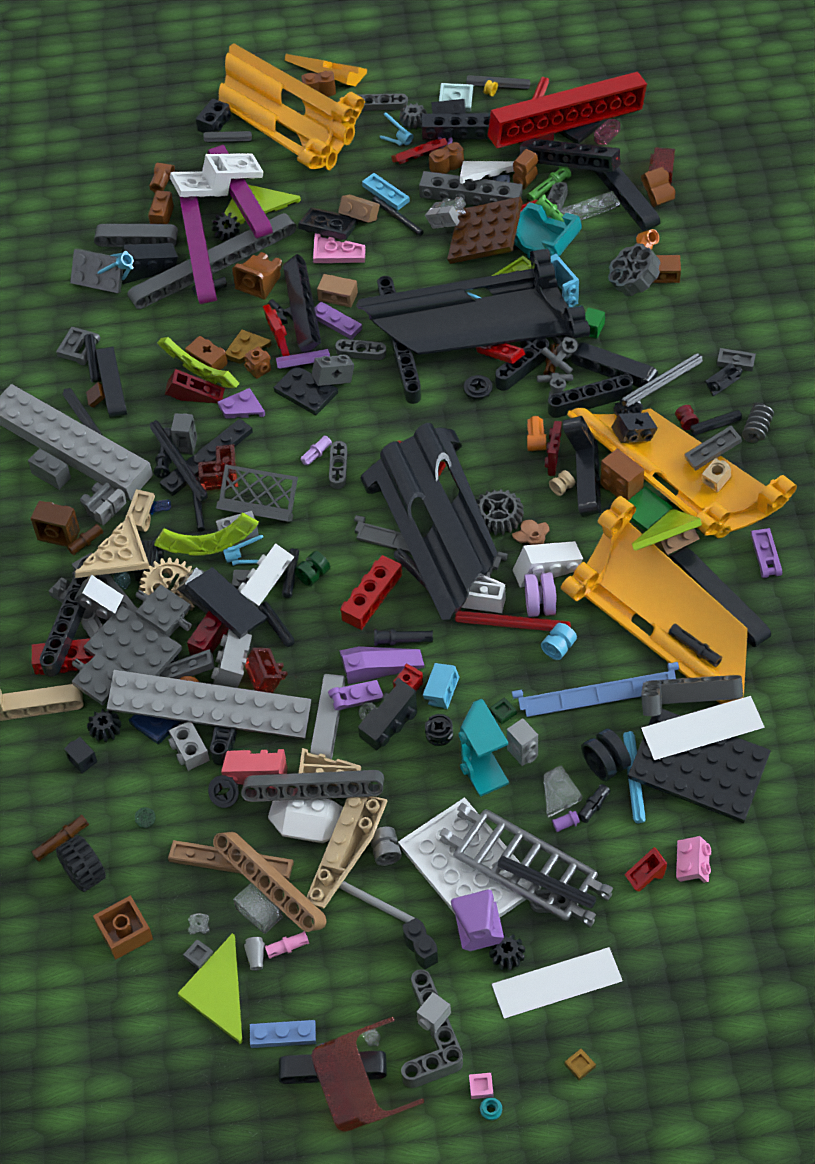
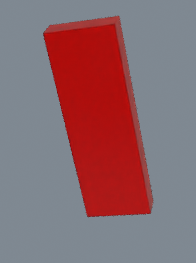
M506 343L476 347L478 353L512 364L525 355L524 349Z

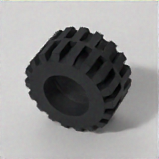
M80 835L74 836L56 848V855L62 867L79 890L86 892L106 878L104 867L96 853Z

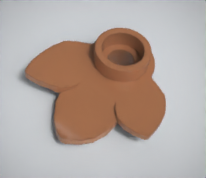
M524 520L521 523V530L512 533V537L519 543L528 542L529 545L544 544L545 535L549 532V526L546 522L537 524L533 520Z

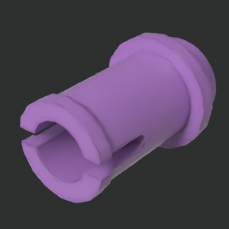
M569 811V814L552 820L556 832L572 825L575 827L577 823H580L576 811Z

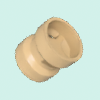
M566 470L559 473L557 478L549 481L551 490L558 496L563 495L566 489H570L575 485L573 476Z

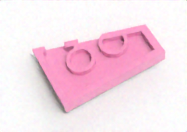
M315 233L313 262L365 263V245L350 241L340 242L336 241L333 237L327 239Z

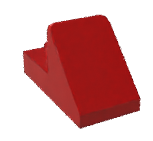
M654 847L624 875L636 891H641L654 878L662 879L664 877L667 863Z

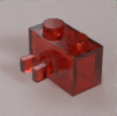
M253 648L251 650L245 667L255 691L274 693L280 681L287 676V671H281L284 664L276 663L270 648Z

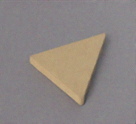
M129 514L127 519L116 527L113 534L98 546L97 551L94 554L92 553L83 562V565L75 571V578L149 568V563L132 514Z

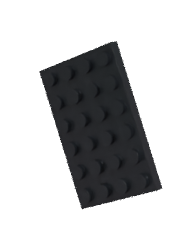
M662 709L661 714L651 717L648 726L680 717V715ZM644 736L627 778L744 823L771 750L734 736L654 760Z

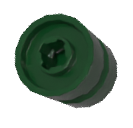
M313 551L306 558V561H302L295 567L294 571L302 583L311 587L319 580V576H323L331 567L328 560L320 552Z

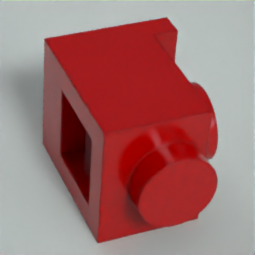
M407 663L396 677V679H401L415 691L423 684V673ZM395 680L393 681V689L396 686V684L394 683Z

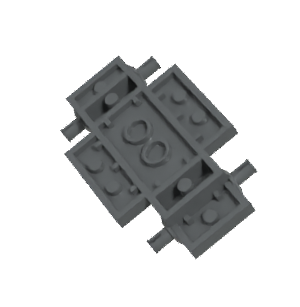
M161 584L150 595L139 590L136 593V597L141 599L143 604L136 610V615L121 605L116 613L84 645V650L94 657L86 664L77 658L72 662V666L80 670L72 680V684L101 705H104L109 699L114 670L159 676L182 650V646L169 637L179 626L186 631L191 628L192 624L184 620L186 613L191 609V604Z

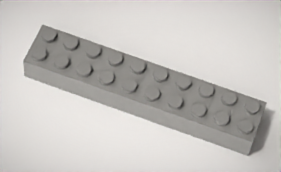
M11 384L0 395L1 426L103 485L108 482L113 489L124 491L125 498L131 501L136 489L141 490L153 476L148 461Z

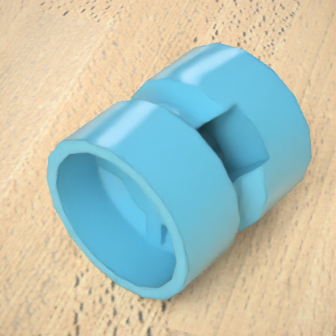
M557 623L551 630L550 635L541 643V648L552 659L560 660L568 651V648L577 640V635L568 625Z

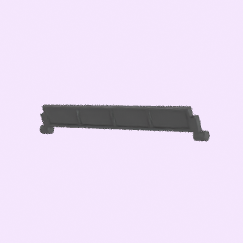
M355 516L354 522L358 523L355 528V533L358 534L357 540L394 550L401 548L406 553H410L401 532L365 523V517ZM498 552L495 562L489 571L490 575L493 569L498 570L501 560L507 561L508 554Z

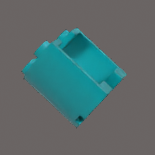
M529 202L520 212L514 245L527 254L529 259L530 251L547 248L549 249L550 256L554 254L560 256L582 229L579 216L570 213L564 214L562 217L564 222L548 218L541 205Z

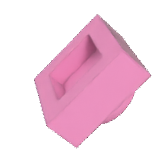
M491 1073L469 1075L471 1099L493 1097Z

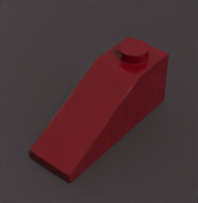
M175 369L168 379L165 395L181 401L218 404V401L223 400L225 388Z

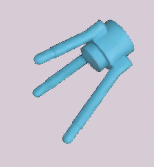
M384 113L399 129L396 134L398 140L382 135L380 139L396 143L399 146L403 144L409 145L413 140V134L404 129L387 113Z
M127 251L110 255L118 257L116 262L98 271V274L100 275L117 266L120 269H126L122 276V280H125L129 271L133 269L132 256Z
M263 535L223 550L227 563L232 562L233 566L237 564H257L259 560H238L241 557L239 548L262 539Z

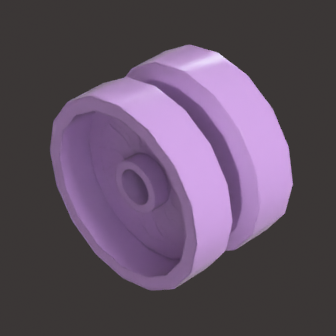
M552 572L541 574L539 586L535 574H525L524 585L528 617H536L540 614V604H542L543 613L546 616L556 615V588Z

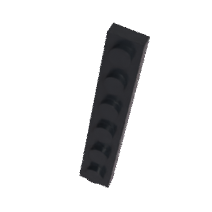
M238 419L190 457L186 462L195 476L198 477L253 433L252 427L243 420ZM178 468L160 481V487L171 496H174L188 485Z

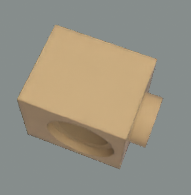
M715 458L702 473L703 483L719 492L731 477V467L727 462Z

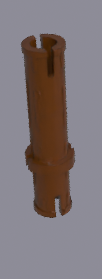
M80 815L70 824L62 826L63 829L32 850L31 853L40 862L48 854L56 850L57 847L89 826V823L83 815Z

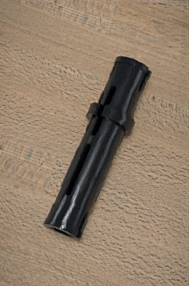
M676 623L669 629L668 634L693 650L697 657L705 659L714 667H717L722 661L723 657L710 649L708 644L700 642Z

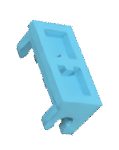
M434 664L423 693L424 699L429 700V705L448 709L459 680L455 666Z

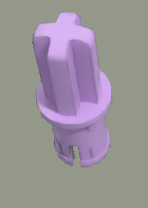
M323 436L315 445H311L310 450L301 457L302 463L309 465L317 457H321L322 452L332 445L331 440L327 436Z

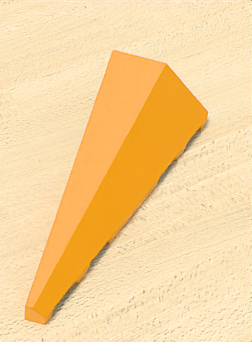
M290 54L285 55V61L313 72L332 71L335 80L351 86H356L367 73V69Z

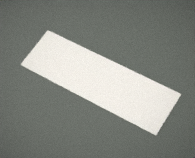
M751 696L642 727L641 729L654 760L758 730L764 728V725Z
M608 947L493 983L492 986L503 1017L507 1018L619 983L623 980Z

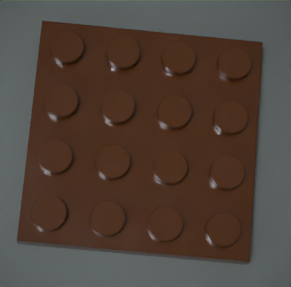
M521 197L460 209L458 211L459 216L457 217L460 222L454 228L447 258L449 263L452 264L511 252L523 203Z

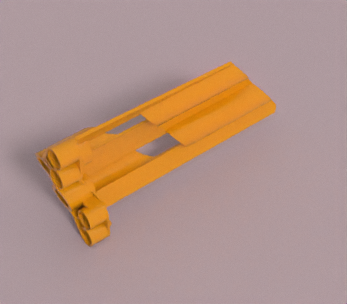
M234 43L229 46V53H227L225 59L226 78L225 83H221L219 87V101L229 104L231 112L298 155L297 161L310 169L324 167L327 170H331L336 164L337 154L344 145H349L354 138V125L364 107V99L353 92H349L344 97H341L340 101L336 102ZM282 89L302 100L305 106L304 115L282 103ZM276 122L297 133L302 146L275 130Z

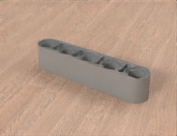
M324 674L311 754H324L326 758L332 760L341 710H335L333 698H330L328 691L335 687H345V676Z

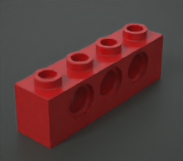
M383 555L378 561L376 560L370 572L363 576L360 585L353 589L348 601L342 604L340 608L342 621L362 630L401 578L402 564Z
M90 639L72 641L60 673L79 670L72 666V662L76 658L86 664L94 657L84 650V645ZM46 643L32 644V666L35 675H45L39 659Z

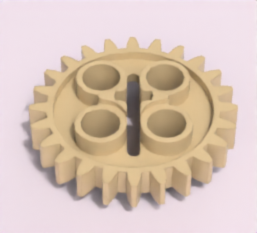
M169 557L166 563L163 558H161L160 564L154 561L153 567L149 566L146 569L147 571L143 572L142 576L144 578H141L139 582L143 585H140L139 590L147 595L154 592L153 589H157L160 584L168 589L175 575H179L171 592L191 604V611L194 609V603L177 590L179 583L191 571L192 566L186 568V562L184 561L180 565L178 559L173 563ZM167 573L171 578H164L162 574Z

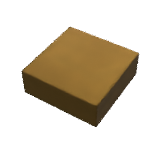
M582 1049L578 1050L564 1063L579 1081L596 1067V1064Z

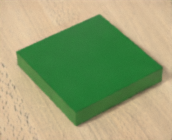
M646 486L628 500L636 507L631 521L645 532L673 509L671 505Z

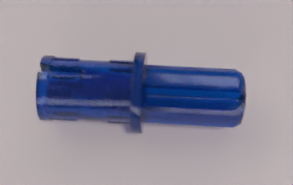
M170 500L153 501L149 513L153 515L154 512L170 510Z

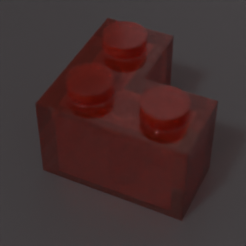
M234 444L216 446L217 461L198 463L199 480L205 490L221 489L225 464L237 466ZM230 469L228 477L232 482L238 478V473L236 470Z

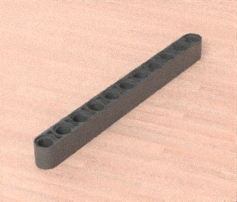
M283 213L269 220L273 230L272 234L256 239L250 229L209 249L208 255L212 274L292 235L296 231L297 225L286 213ZM191 259L132 287L127 293L128 298L137 309H143L195 283Z

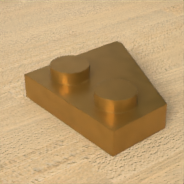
M241 330L226 350V357L228 360L241 364L245 362L244 355L258 346L261 349L265 346L267 348L271 347V340Z

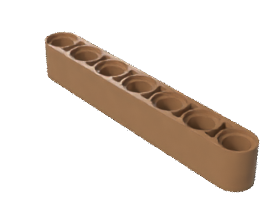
M218 833L214 837L213 845L215 849L303 931L311 932L325 927L326 917L324 913L237 833Z

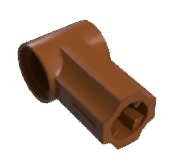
M156 163L154 176L149 185L150 190L154 193L157 190L164 191L168 181L171 180L170 173L175 172L174 165Z

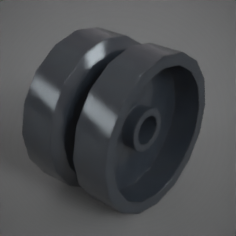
M604 729L596 735V739L590 738L581 745L586 763L602 781H608L616 775L617 771L621 772L631 766V758L626 746L617 734L610 729Z

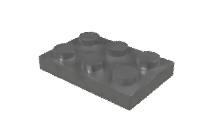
M74 249L70 283L120 293L123 269L115 266L99 275L98 271L116 262L118 257Z

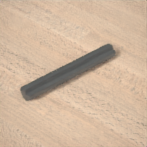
M468 75L466 80L467 84L473 86H485L486 82L491 80L492 83L496 82L498 87L530 88V79Z

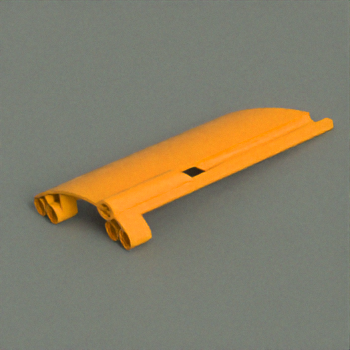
M576 408L568 411L567 415L570 418L582 416L594 437L611 452L618 448L644 469V479L681 510L700 518L702 525L697 527V529L706 536L714 535L717 538H723L732 531L752 525L780 509L796 491L797 485L784 475L779 476L775 480L772 479L770 484L765 486L722 456L717 457L718 460L727 462L731 467V477L719 492H716L702 481V473L711 462L695 471L684 455L702 443L651 408L642 410L641 413H649L658 427L651 441L621 443L612 430L611 426L617 415L592 414L585 408ZM657 473L678 490V494L675 496L652 477L653 474Z

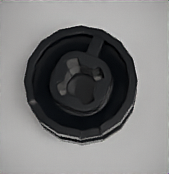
M435 714L429 717V720L425 723V735L429 743L434 746H443L452 740L453 724L448 716Z

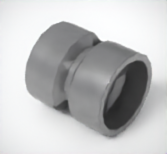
M392 827L377 828L370 841L374 849L373 854L376 864L386 866L396 863L402 856L399 844H396L398 840L395 829Z

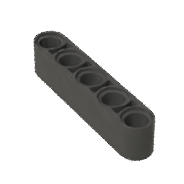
M99 224L96 227L94 243L101 247H123V245L173 243V246H175L178 229L171 224Z

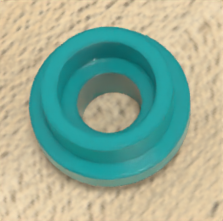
M487 1098L480 1105V1113L487 1120H495L502 1114V1104L496 1098ZM493 1107L495 1111L490 1113L487 1109Z

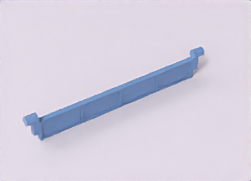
M678 662L668 663V672L523 697L522 690L512 691L513 699L518 698L520 710L525 709L526 717L641 697L642 686L646 681L676 679L674 670H679Z

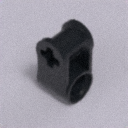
M215 726L210 751L212 760L216 765H223L226 752L232 751L236 741V728L223 729Z

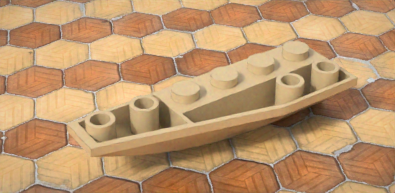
M374 796L347 798L306 897L316 907L323 909L326 907L372 840L387 804V799Z

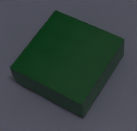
M505 697L489 708L491 714L501 725L517 714V710Z

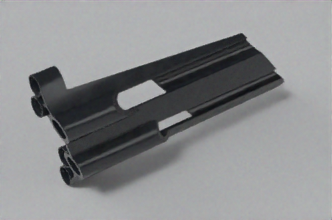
M425 423L418 427L412 437L403 442L393 441L387 444L380 453V459L361 475L360 479L367 494H374L380 491L383 493L441 619L448 621L464 605L469 595L470 587L479 575L484 577L490 571L498 553L455 453L462 448L456 432L447 428H434L432 423ZM443 459L459 489V493L452 503H450L438 479V468ZM417 497L423 499L433 520L432 528L425 537H422L411 514L412 502Z

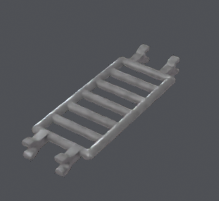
M464 803L459 805L457 816L473 823L463 840L453 835L446 828H443L439 834L441 836L440 842L456 849L453 853L456 859L560 919L568 921L572 915L581 920L586 926L592 927L596 914L579 907V903L571 900L564 911L553 905L559 894L551 892L547 900H544L536 895L540 888L539 885L532 883L527 890L517 884L521 877L513 874L508 879L499 874L502 869L497 866L498 861L492 869L483 865L482 861L504 829L515 834V836L501 856L510 858L522 839L533 844L521 864L529 867L541 849L551 855L540 871L541 873L548 875L559 859L569 865L559 881L567 884L575 871L579 870L587 875L579 890L587 893L590 889L608 902L612 896L613 887L595 880L598 876L596 870L487 809L478 814ZM488 819L497 824V826L473 859L464 854V851Z

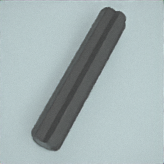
M251 131L205 132L203 138L204 142L251 141L252 133Z

